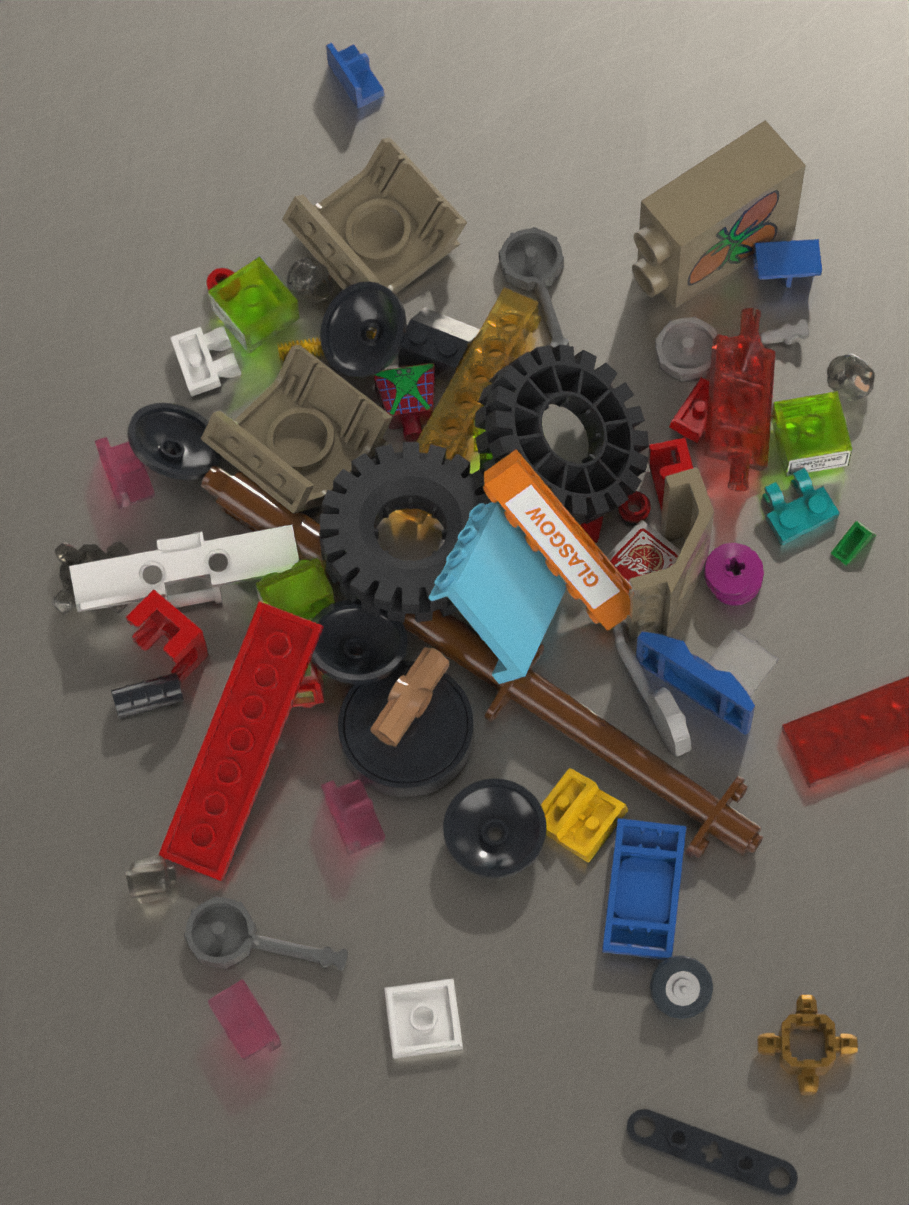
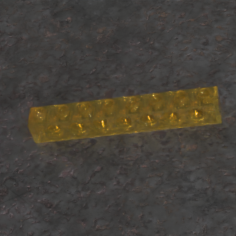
M503 288L417 440L419 442V452L428 453L432 444L446 448V459L450 461L456 454L463 458L466 457L469 450V445H467L472 436L477 437L481 430L475 427V413L484 406L478 402L481 393L485 387L491 384L489 380L499 370L524 354L527 346L526 338L530 332L533 334L536 332L541 321V316L538 315L539 302L508 288ZM507 326H513L517 329L514 331H506L503 328ZM491 352L502 353V355L498 357H492L489 354ZM484 377L488 379L484 383H478L474 381L476 378ZM470 403L474 405L472 408L463 409L459 407L461 404ZM449 429H455L459 431L455 435H447L446 433H444ZM408 508L395 511V513L421 525L424 523L427 515L432 516L419 509Z

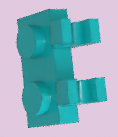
M805 468L793 473L794 479L790 483L800 498L788 504L785 503L783 493L777 482L764 488L766 493L762 495V498L772 511L766 514L765 519L781 546L838 518L840 514L824 486L816 490L813 488L812 480Z

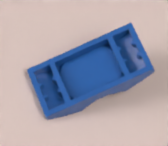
M641 632L637 638L636 658L641 667L744 735L748 734L751 730L755 705L747 691L731 672L716 670L705 660L691 654L684 641L661 634Z
M618 818L603 953L661 960L672 957L686 826Z

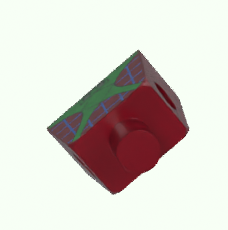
M434 363L386 369L373 375L375 391L381 408L393 417L388 428L391 430L403 428L405 441L415 442L423 438L422 426L434 423Z

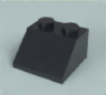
M424 308L413 316L407 325L405 340L398 353V361L406 366L434 363L435 377L457 386L483 335V330Z

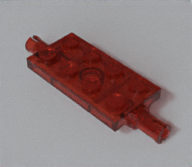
M744 308L740 311V334L735 337L718 334L712 341L704 455L730 463L728 488L733 490L734 485H736L735 491L737 492L749 489L750 468L763 471L768 467L776 351L764 347L762 338L759 335L761 311L756 309L755 315H753L754 308Z

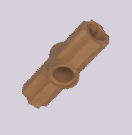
M424 647L406 676L402 675L396 681L389 694V702L371 727V733L380 741L396 747L414 718H419L424 713L431 701L433 689L450 665L449 660L442 653L433 648Z

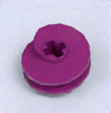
M725 543L715 548L707 557L704 570L706 585L716 596L717 600L723 604L731 606L746 604L756 597L762 587L764 577L763 563L758 554L748 546L739 543Z

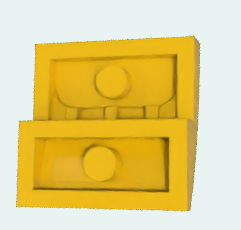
M571 768L566 771L541 804L546 819V835L588 863L617 827L618 818L623 819L629 811L625 803L600 790L596 782Z

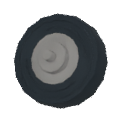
M684 955L669 957L660 963L652 974L650 982L651 997L658 1009L669 1017L677 1019L695 1017L704 1011L711 1001L713 993L712 977L705 965L693 957Z

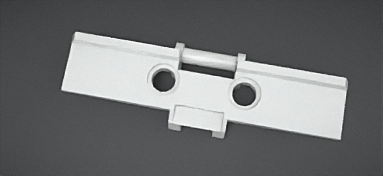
M292 525L204 541L203 531L175 538L157 539L158 550L69 566L77 612L141 602L153 589L175 608L215 601L216 604L223 603L220 591L222 586L301 571ZM215 554H222L228 560L227 568L222 572H214L209 567V560ZM150 566H156L162 571L161 581L157 584H148L144 581L143 573ZM199 577L201 579L211 578L213 588L171 596L167 595L166 586L175 584V582Z

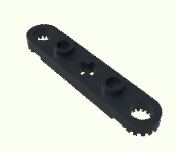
M648 1109L635 1111L627 1121L626 1131L632 1143L652 1150L657 1154L773 1197L782 1198L788 1196L797 1185L798 1175L796 1169L791 1163ZM640 1119L650 1120L654 1125V1133L648 1137L639 1136L634 1130L636 1122ZM711 1144L716 1145L717 1153L722 1155V1157L714 1158L712 1162L706 1161V1154L701 1152L703 1148L709 1149ZM775 1169L784 1170L789 1176V1184L784 1188L773 1186L769 1180L770 1173Z

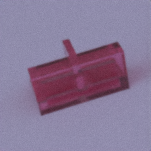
M107 437L95 440L100 460L119 509L155 496L145 465L134 454L129 441L110 447Z
M334 780L321 785L323 797L348 855L385 841V834L374 811L373 802L369 799L361 780L353 781L339 788L336 787Z
M243 979L209 999L208 1004L242 1059L245 1060L265 1047H267L269 1052H272L282 1046L277 1032Z

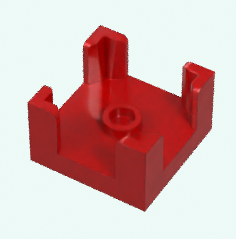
M154 589L126 616V620L131 626L140 627L133 634L132 638L134 643L142 650H149L163 635L169 640L163 649L176 664L172 668L171 673L176 672L178 681L181 683L209 656L203 631Z

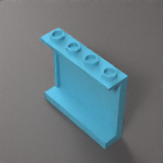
M491 502L486 505L481 503L470 511L469 519L464 529L458 534V541L453 551L447 556V562L441 574L435 579V586L428 598L431 602L444 597H448L498 657L499 660L492 676L499 684L526 676L566 590V583L559 575L555 576L552 574L545 563L546 558L540 551L534 552L525 540L526 534L519 526L514 528L504 515L505 509L499 502Z

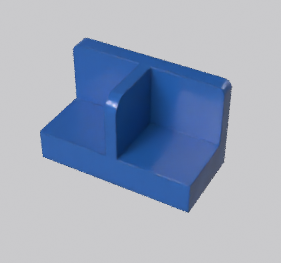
M332 42L326 45L328 65L357 109L384 96V88L370 69L369 57L366 53L360 54L354 44L339 52Z
M819 239L755 243L753 263L754 270L757 269L758 278H785V287L791 288L792 278L820 276L822 274Z

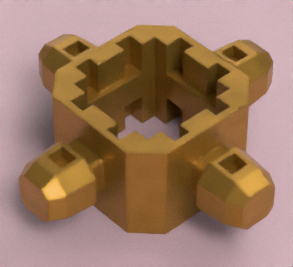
M799 995L796 1001V1013L790 1014L781 1023L779 1036H775V1033H763L757 1037L758 1053L775 1056V1053H780V1067L789 1075H798V1090L801 1095L816 1094L819 1088V1075H825L833 1067L836 1053H839L840 1057L852 1056L858 1052V1039L856 1036L840 1033L839 1037H835V1023L826 1014H817V1002L813 995ZM794 1029H817V1032H823L825 1058H821L820 1061L811 1059L797 1061V1058H791L790 1032H794Z

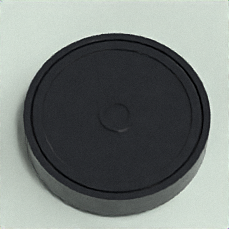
M402 661L401 665L392 674L376 682L354 684L343 700L338 717V734L341 750L351 771L370 788L396 797L421 796L434 792L448 784L465 766L474 741L473 713L469 699L461 686L446 672L433 689V695L426 710L419 718H414L396 747L385 744L371 733V727L389 702L388 697L394 684L402 675L406 676L415 661Z

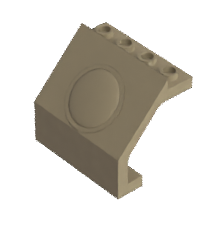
M390 137L381 139L366 167L359 174L316 205H312L304 194L295 196L282 218L283 222L343 290L355 283L369 281L384 285L395 294L461 245L457 238L467 224V221Z
M295 345L291 346L274 383L235 420L229 418L222 411L213 412L201 440L293 514L322 506L327 490L333 491V480L340 471L345 469L349 473L351 472L352 460L364 453L371 458L375 454V448L381 447L387 442L383 439V436L393 417L302 346Z
M698 467L665 476L660 532L669 542L683 538L685 544L676 562L671 567L630 579L632 589H629V598L631 603L630 615H627L629 628H626L630 642L637 641L641 632L662 633V635L670 637L705 570L711 542L714 510Z

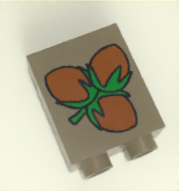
M766 120L641 201L639 231L634 233L638 255L637 262L632 265V273L640 288L648 296L654 297L661 293L673 308L677 309L751 260L754 255L755 243L778 242L795 231L806 165Z

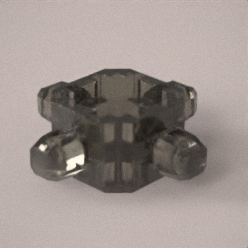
M121 541L109 546L106 549L107 553L96 544H84L77 550L69 543L63 542L55 549L56 557L62 564L59 577L65 591L60 590L54 597L52 604L61 614L68 613L76 607L69 566L129 555V549ZM128 604L108 608L113 612L120 613Z

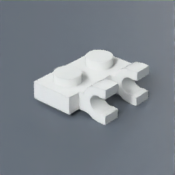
M224 326L204 335L201 327L170 337L191 397L220 387V377L232 378L241 375L234 353L213 361L209 352L210 350L223 351L232 348Z

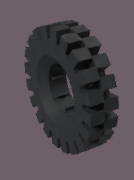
M559 344L551 349L550 345L537 347L531 352L527 351L499 370L489 380L491 384L483 389L478 402L484 406L475 413V427L486 431L475 438L478 453H492L493 458L483 464L487 471L517 449L579 525L584 522L588 524L629 500L628 496L635 493L642 482L637 476L646 472L649 457L640 454V452L649 447L648 431L635 430L634 427L644 422L645 418L640 406L626 408L624 402L633 397L634 394L626 382L615 389L612 387L611 383L618 373L607 363L594 369L597 356L585 350L574 355V346ZM549 405H557L558 407L568 409L584 426L589 448L587 457L581 460L582 464L564 460L548 444L543 432L542 416L543 412L549 408Z
M403 442V452L394 453L392 444L375 448L374 459L371 460L364 453L351 461L350 473L345 469L340 471L333 480V491L327 490L322 503L320 547L322 560H326V571L333 584L338 581L340 582L341 594L351 603L359 598L361 600V610L377 616L380 609L388 611V620L404 622L406 614H414L417 623L432 621L433 611L440 610L443 617L458 611L457 607L448 597L432 602L428 597L435 586V579L441 574L447 562V556L453 551L458 541V534L464 529L469 519L470 511L481 503L486 505L492 502L483 490L485 486L484 475L479 470L473 474L470 473L471 462L459 454H456L450 461L446 459L447 449L431 444L428 453L419 452V442ZM409 508L423 510L431 514V517L433 519L436 518L444 528L442 530V540H445L438 551H433L431 556L416 561L401 560L389 555V551H384L376 540L379 539V529L376 528L384 518L389 517L390 513Z

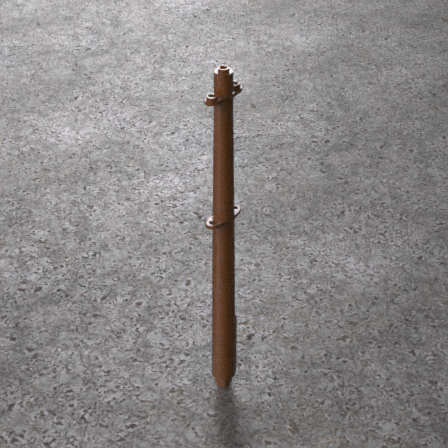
M213 466L206 473L201 487L217 499L215 502L222 512L252 532L292 525L299 563L322 579L320 562L326 577L331 579L326 571V560H322L319 523L302 512L293 514L241 471L231 475L221 467ZM440 610L433 611L432 621L416 623L414 614L405 615V620L402 623L406 630L499 691L486 711L485 719L492 722L510 699H512L701 823L702 827L685 852L690 858L695 856L699 859L704 854L710 844V841L706 839L709 834L742 856L747 851L753 854L764 838L759 834L762 827L729 806L732 801L738 803L748 790L749 786L744 783V778L738 776L721 799L717 798L532 670L544 650L543 644H540L525 677L499 684L492 676L499 659L474 629L452 614L443 617Z

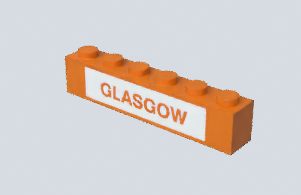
M514 450L484 472L485 486L483 490L487 497L493 503L499 502L505 509V517L514 528L519 526L526 534L525 540L534 552L540 551L546 558L545 563L553 575H561L566 581L565 586L570 595L575 600L581 599L587 606L585 609L591 620L595 624L601 623L607 631L625 620L627 615H630L631 601L629 589H632V587L518 450Z

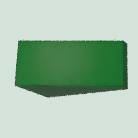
M855 521L832 550L831 554L847 566L876 534L861 522Z

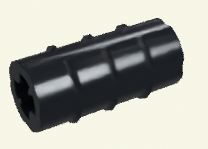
M176 672L164 676L159 675L157 678L146 681L142 680V682L131 685L126 684L124 687L111 690L119 719L132 715L136 716L146 711L152 712L154 709L165 706L169 707V705L184 701Z

